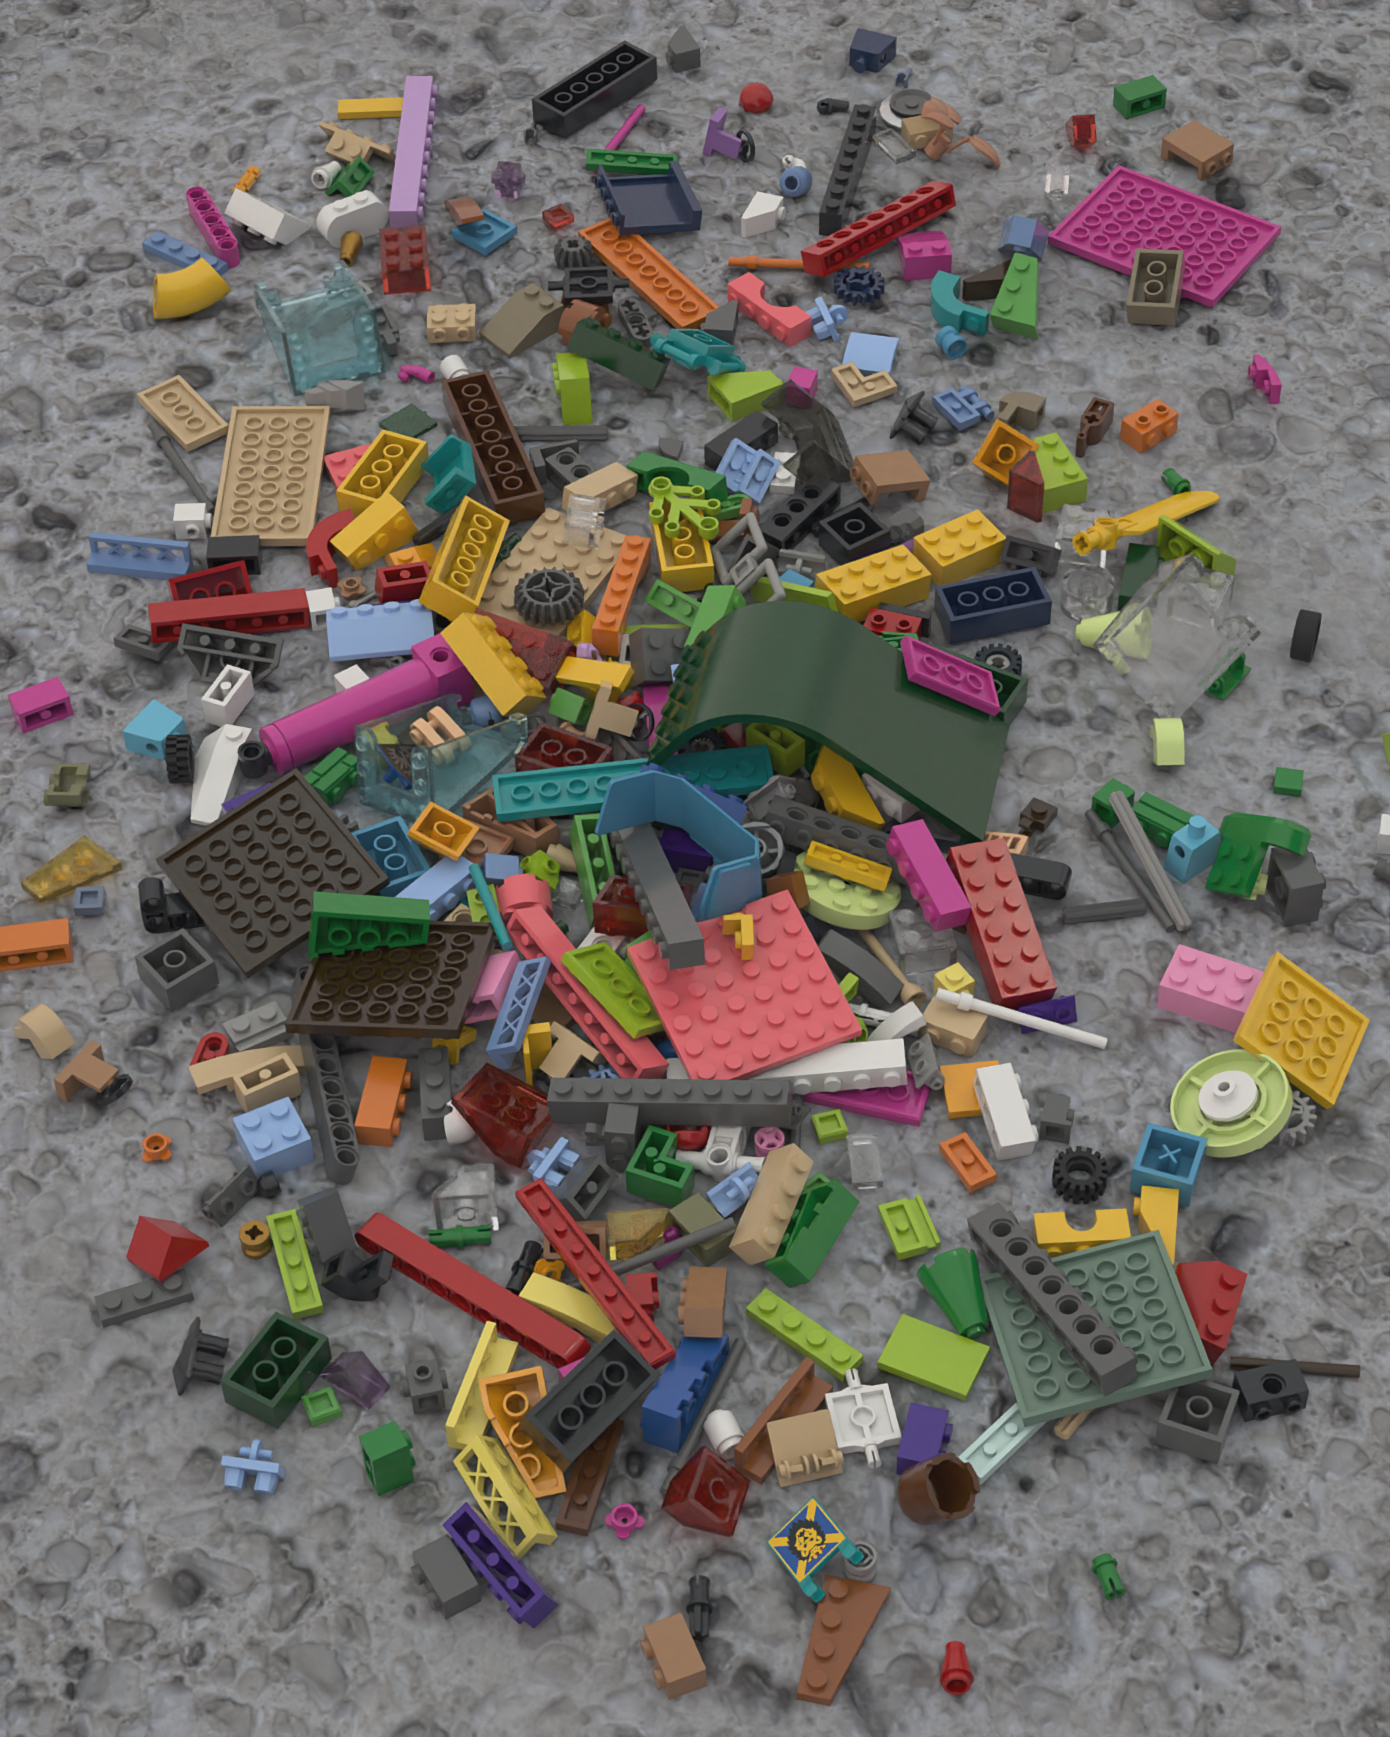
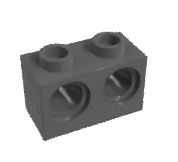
M570 447L545 458L546 478L562 493L564 486L597 471L595 467H591L584 460L582 455L577 454Z

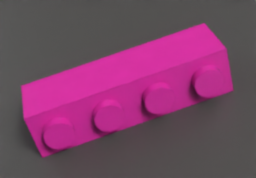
M923 819L892 826L886 842L888 853L897 862L900 875L908 882L912 897L920 904L925 920L930 923L934 932L965 925L972 907Z

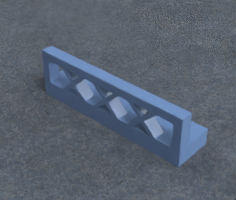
M90 532L88 537L91 548V555L86 564L88 572L168 580L190 574L193 567L189 542ZM98 542H105L110 548H99ZM121 545H130L135 550L127 551ZM154 547L160 553H151L146 548ZM171 550H183L184 556H176Z
M547 956L517 963L486 1048L487 1054L501 1070L511 1068L515 1054L521 1048L551 964Z

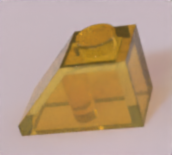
M658 1208L607 1212L610 1260L623 1261L650 1250L663 1238L664 1230L669 1228V1209Z

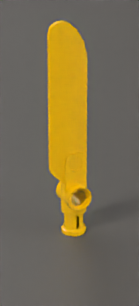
M1189 491L1173 495L1116 519L1110 517L1096 518L1094 526L1089 527L1086 532L1081 531L1073 536L1072 544L1080 555H1086L1092 549L1112 550L1116 548L1117 540L1124 536L1142 535L1158 528V520L1161 515L1177 520L1217 503L1220 497L1211 491Z

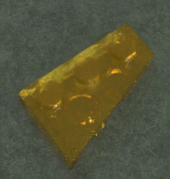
M84 835L21 881V886L25 892L42 903L72 891L76 887H82L121 871L123 868L119 860Z

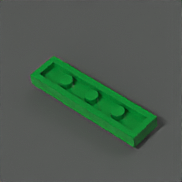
M587 149L586 171L598 172L599 165H602L605 172L640 175L668 174L669 161H677V155Z

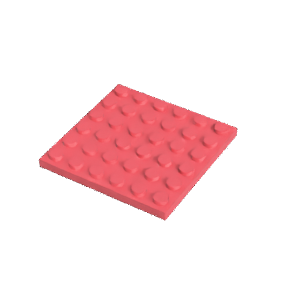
M788 889L745 904L744 909L733 912L753 915V960H741V950L735 949V935L722 934L723 916L703 922H696L704 938L705 965L670 970L666 960H661L658 945L654 944L653 938L627 947V955L689 1079L744 1080L856 1038L862 1034L861 1026Z

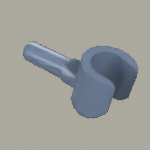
M908 67L905 72L896 73V86H898V83L904 82V87H908V77L912 72L911 67Z

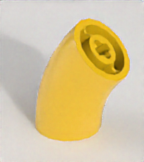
M202 257L184 269L170 273H157L153 283L154 318L172 319L197 313L222 300L232 289Z

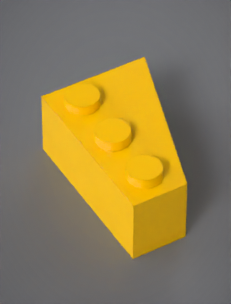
M386 491L332 538L330 543L337 554L355 571H358L413 541L412 536L419 530L406 508Z

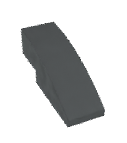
M828 930L817 945L829 968L841 981L849 972L859 978L858 990L876 1009L891 1005L904 986L878 959L833 930Z

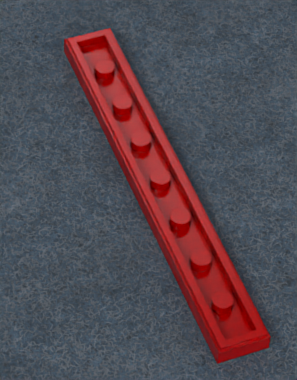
M540 1178L515 1191L518 1202L617 1332L655 1370L675 1359L676 1351L545 1181Z

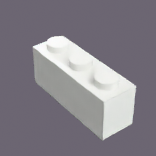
M1011 1063L977 1068L972 1084L997 1161L1032 1155L1035 1143L1038 1142V1132L1036 1126L1031 1125L1028 1117L1030 1115V1108L1027 1099H1023L1020 1092L1021 1080L1019 1074L1014 1073Z

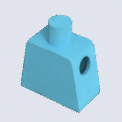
M155 699L122 730L126 750L161 760L166 758V736L187 734L184 719Z
M1199 815L1192 816L1189 824L1175 832L1171 837L1164 869L1182 884L1214 864L1218 848L1221 844L1220 831L1206 821L1204 817Z

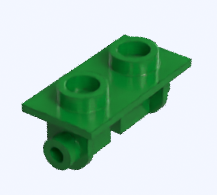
M1233 652L1230 658L1228 657L1201 687V690L1224 701L1251 671V668L1245 665L1246 655L1244 652Z

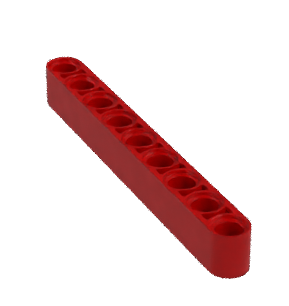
M374 1213L354 1234L356 1242L366 1252L373 1256L383 1250L394 1256L392 1268L484 1324L487 1321L496 1323L498 1333L511 1341L519 1342L521 1347L557 1369L585 1357L591 1350L589 1342L575 1330L381 1213Z

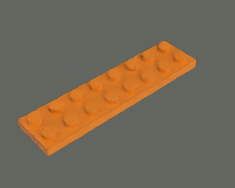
M611 217L578 231V237L585 236L586 240L591 241L593 253L607 266H612V270L621 279L629 278V286L676 329H696L701 326V323H705L707 313L719 308L715 302L639 234L619 235L616 226L612 225Z

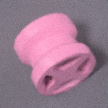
M762 1127L755 1134L756 1157L767 1158L769 1151L784 1146V1134L777 1127Z

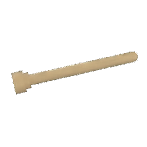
M855 929L876 958L904 984L900 991L901 1001L905 1005L913 1001L917 1008L920 1007L926 1000V994L922 988L907 980L870 929Z

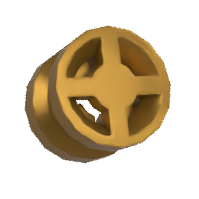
M253 1220L245 1223L240 1228L239 1239L242 1252L246 1257L254 1260L262 1259L271 1252L272 1241L269 1227L266 1223Z

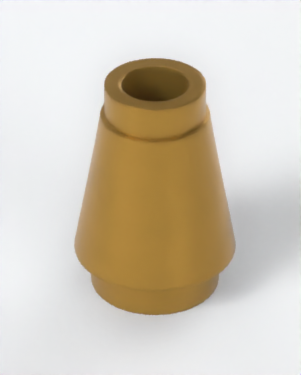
M348 231L341 237L339 262L343 266H352L362 249L363 241L360 234Z

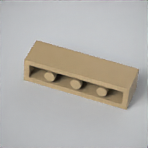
M794 1143L769 1151L729 1245V1248L749 1265L775 1258L814 1163Z

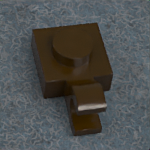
M1034 797L1020 813L1018 826L1022 827L1018 834L1030 838L1036 829L1044 832L1057 817L1058 808Z

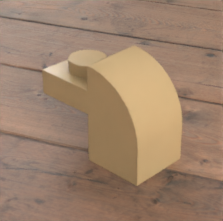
M42 1003L17 1019L20 1024L13 1028L18 1038L30 1039L43 1059H54L76 1043L61 1019L48 1006Z

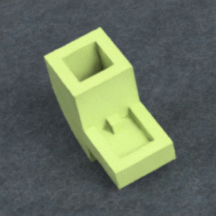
M1154 718L1153 726H1150V738L1153 739V762L1156 765H1185L1182 719Z

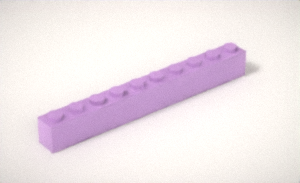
M406 76L389 206L391 230H418L419 221L424 219L423 206H425L426 179H428V165H430L429 151L432 150L431 138H433L434 112H436V98H438V86L433 84V76Z

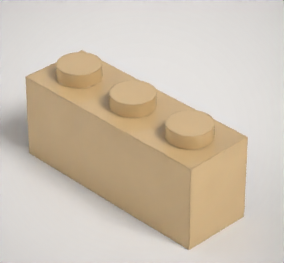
M614 462L564 486L562 509L584 522L634 497L637 491L638 475L618 462Z

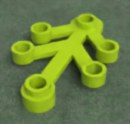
M656 477L651 481L648 491L649 495L654 498L652 508L649 510V521L652 524H661L664 521V510L662 508L664 500H666L671 505L668 522L664 525L667 537L675 538L679 536L680 513L698 527V533L703 539L712 540L719 533L718 520L710 516L702 518L693 509H703L711 516L718 515L721 511L719 500H704L705 489L702 486H673L670 479L666 477ZM676 495L690 496V499L679 498Z

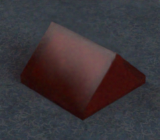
M1033 450L1029 451L1009 470L1007 509L1039 523L1042 522L1044 480L1035 451Z

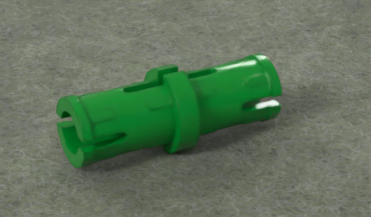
M461 1224L456 1225V1228L428 1230L429 1243L438 1248L458 1247V1249H464V1246L492 1244L490 1224L473 1227H462Z

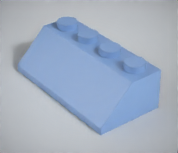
M419 599L408 603L387 602L384 605L376 606L363 604L355 608L340 606L326 610L330 662L412 654L411 646L434 636L432 610L419 603Z

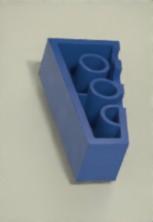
M723 1334L722 1338L682 1336L676 1351V1358L668 1363L642 1405L640 1427L643 1428L644 1442L678 1454L729 1353V1335Z

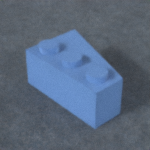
M1013 215L1007 222H1004L998 250L1042 259L1049 231L1036 219Z

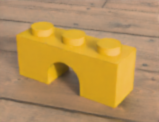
M1126 1208L1095 1210L1094 1227L1086 1231H1078L1071 1228L1066 1222L1065 1212L1034 1213L1032 1235L1035 1244L1039 1249L1044 1248L1050 1258L1131 1237Z

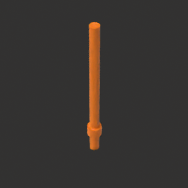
M757 255L729 257L728 266L747 267V269L756 270L757 267L804 269L803 261L800 259L757 258ZM851 262L836 271H844V268L850 270L854 265L857 269H861L864 265L866 270H869V262Z

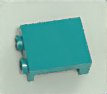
M453 434L449 435L421 464L422 470L433 476L434 489L424 498L425 505L441 514L454 507L476 485L471 444Z

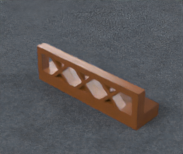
M808 1357L804 1359L734 1448L735 1470L761 1485L775 1469L766 1423L819 1411L825 1404V1394L833 1392L832 1385L814 1376L815 1361Z

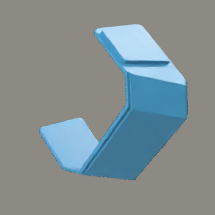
M654 770L638 772L610 780L595 828L597 835L659 821L683 828L690 834L691 839L714 857L713 861L717 865L711 870L696 917L699 922L744 909L745 904L762 899L759 840L684 778Z

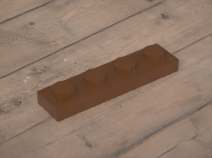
M618 1419L577 1459L555 1522L556 1530L588 1537L624 1430V1420Z

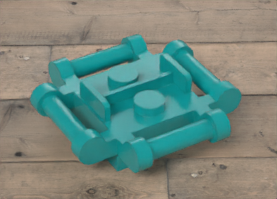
M670 329L669 335L654 333L650 337V343L654 347L655 352L672 356L673 362L688 369L696 370L702 365L707 367L711 375H719L722 372H744L746 369V365L741 360V357L733 353L735 346L699 329Z

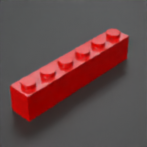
M305 588L148 604L149 626L153 644L179 641L182 623L245 634L310 628L309 605Z

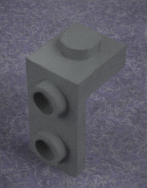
M577 439L529 448L530 463L540 485L547 484L545 458L567 447L572 448L579 454Z

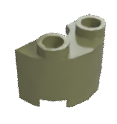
M57 763L54 774H50L49 788L44 791V805L86 806L90 791H85L87 777H91L90 764Z

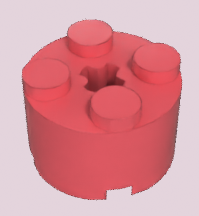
M517 874L505 878L504 884L499 888L498 884L496 885L495 891L499 912L505 927L515 909L542 906L553 920L554 914L550 886L544 878L542 882L536 880V875Z

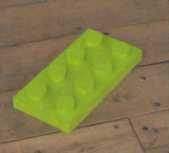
M606 942L564 953L561 962L634 1039L665 1030L639 977Z

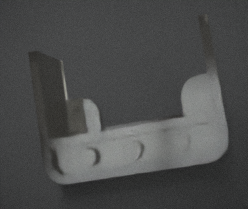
M791 379L761 403L764 409L778 419L780 433L788 439L790 437L795 441L798 452L787 460L783 467L796 476L801 485L816 473L836 483L852 480L850 469L853 466L854 460L839 421L829 409Z

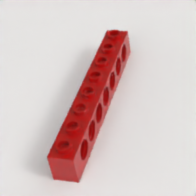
M933 180L801 250L805 273L825 277L955 207L956 201L953 184Z

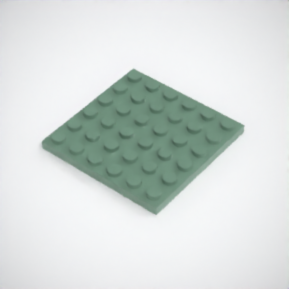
M1159 1230L1051 1258L1052 1264L1056 1268L1060 1267L1063 1269L1073 1288L1077 1286L1081 1290L1086 1303L1090 1307L1095 1306L1106 1326H1112L1118 1333L1121 1343L1125 1347H1131L1138 1358V1364H1136L1138 1379L1106 1397L999 1272L981 1276L987 1313L1024 1427L1213 1378L1211 1364Z

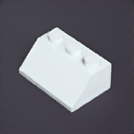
M235 188L224 212L232 217V223L240 227H244V225L249 226L247 231L257 236L265 235L263 239L274 245L277 242L287 245L311 227L305 221L264 199Z

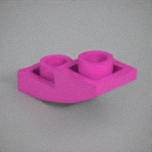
M1253 354L1252 365L1248 366L1249 379H1253L1255 389H1262L1263 395H1267L1269 404H1279L1282 384L1277 373L1259 354Z

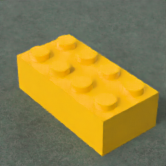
M382 429L336 490L339 512L351 509L354 517L357 518L386 491L401 503L424 473L421 464L429 457L427 442Z
M665 500L662 508L664 510V521L661 524H652L650 522L660 580L680 592L704 590L707 583H714V564L709 540L703 539L698 533V527L681 513L679 518V536L675 538L667 537L664 525L668 522L671 505ZM649 502L650 510L653 506V502ZM693 509L702 518L704 517L702 509Z
M902 544L816 574L815 588L833 592L838 612L859 623L866 620L871 607L878 609L881 602L904 607L927 599L932 574Z
M463 612L440 634L502 716L516 718L528 715L547 698L542 692L543 686L536 678H531L526 671L528 669L527 665L521 658L515 657L511 651V644L506 638L499 636L495 630L497 628L496 624L491 618Z

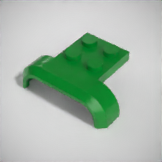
M1233 812L1224 816L1219 828L1221 844L1209 873L1205 889L1213 893L1250 899L1268 847L1274 846L1297 856H1304L1311 839L1309 829L1292 821L1277 817Z

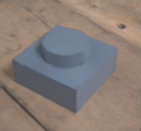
M104 886L76 887L74 901L75 916L104 915L106 897Z

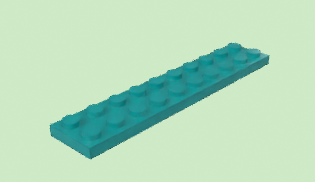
M768 745L672 755L661 765V767L665 768L664 773L673 776L676 773L692 779L690 783L701 787L702 784L712 786L718 790L716 794L727 797L728 794L734 796L750 794L767 784L768 779L774 776ZM649 758L492 775L497 822L601 811L610 780L640 772L643 765L648 766Z

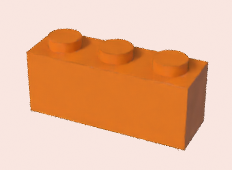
M68 918L0 927V972L74 962L73 936Z
M372 1056L354 1125L358 1144L393 1147L395 1136H400L402 1128L400 1115L401 1112H406L408 1103L406 1091L411 1089L413 1085V1071H409L407 1059Z

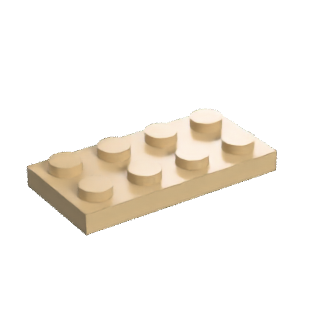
M180 375L137 394L138 402L187 452L228 434L229 425Z

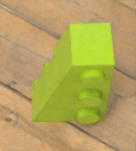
M574 352L556 354L557 362H552L555 393L560 395L563 426L593 424L590 379L586 358Z
M1057 432L1033 438V441L1039 444L1032 457V465L1037 486L1040 514L1086 502L1088 478Z

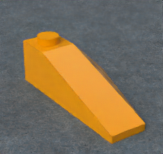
M537 1366L478 1379L484 1412L535 1500L566 1493L563 1471L518 1427L524 1416L548 1394L542 1367Z

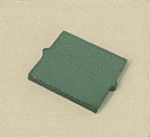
M412 403L378 422L379 427L383 430L412 438H418L438 426L437 422L428 416L426 411L420 410Z

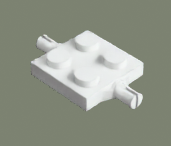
M851 1369L845 1372L848 1387L842 1391L825 1394L826 1408H829L838 1451H841L842 1454L859 1451L865 1452L868 1467L874 1468L875 1462V1467L878 1468L882 1464L878 1449L900 1445L902 1439L888 1383L874 1386L861 1385L858 1370L852 1369L851 1374Z

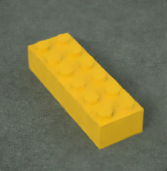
M465 495L451 517L418 602L429 610H433L448 618L451 622L463 612L473 614L479 606L510 520Z

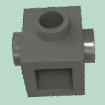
M436 1358L418 1360L414 1363L406 1364L407 1378H402L401 1384L404 1398L411 1397L414 1414L446 1408L443 1390L449 1389L445 1370L439 1371Z

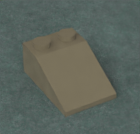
M532 283L514 293L482 328L479 335L505 356L511 358L558 332L564 305L535 283Z

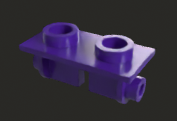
M1062 995L1057 999L1027 1006L1019 1005V1009H1015V1011L1062 1025L1077 1022L1075 995ZM1020 1024L1021 1034L1039 1031L1038 1029Z

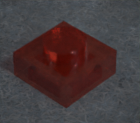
M560 203L542 211V219L554 230L573 223L574 214Z

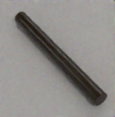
M1231 1356L1230 1369L1248 1370L1288 1360ZM1297 1361L1302 1374L1360 1377V1365Z

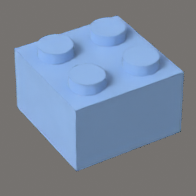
M289 1097L232 1118L237 1142L257 1179L271 1170L277 1176L315 1161L311 1138Z

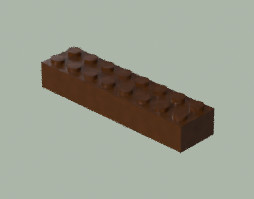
M489 370L441 380L444 406L458 438L471 444L475 478L488 508L510 520L509 525L539 518L545 512L544 492Z

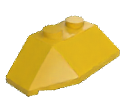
M822 744L811 774V781L814 789L819 791L824 800L825 809L832 815L880 831L885 822L853 764Z

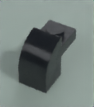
M345 1249L326 1260L320 1285L347 1300L360 1302L375 1300L378 1298L381 1285L386 1284L391 1277V1266L394 1256L383 1250L364 1261Z

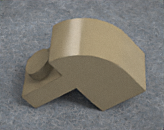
M1030 392L1009 393L1000 399L999 413L996 419H999L1013 429L1017 425L1035 431L1045 417L1046 397Z

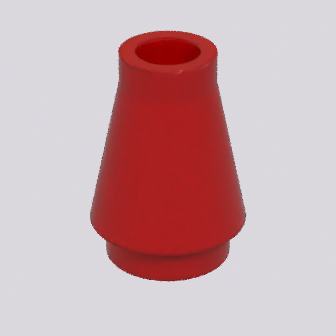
M951 1641L945 1645V1656L939 1679L944 1690L953 1695H961L968 1692L974 1681L965 1645L959 1641Z

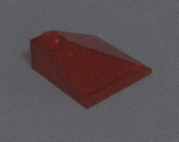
M486 1063L451 1101V1104L495 1156L503 1159L505 1163L521 1168L527 1162L529 1152L536 1150L553 1124L547 1104L548 1094L489 1063Z

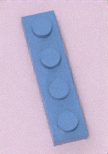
M156 231L142 242L144 251L183 269L202 257L220 276L228 271L227 262L159 231Z

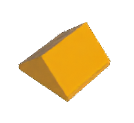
M996 419L972 464L984 475L1014 489L1039 444L999 419Z

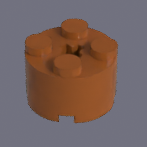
M579 299L571 301L570 303H573L571 308H565L559 322L558 334L562 335L563 341L560 340V343L568 347L575 326L581 319L593 318L600 322V326L609 328L612 316L607 314L606 309Z

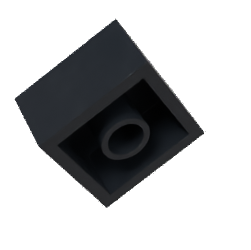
M861 502L819 522V546L840 566L890 549L891 530Z

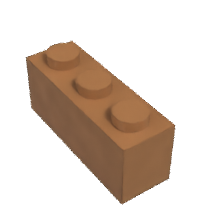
M690 1266L688 1278H682V1291L680 1292V1305L678 1307V1325H684V1337L722 1338L727 1298V1267Z

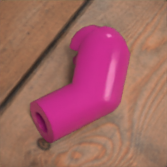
M403 365L399 368L400 371L397 374V377L405 382L410 380V376L427 383H432L435 378L434 372L415 365Z

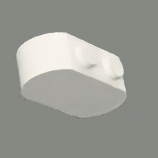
M365 190L324 206L318 214L316 225L318 231L332 246L340 248L341 237L348 231L357 232L361 235L362 239L381 232L387 224L389 213L387 207L374 193Z

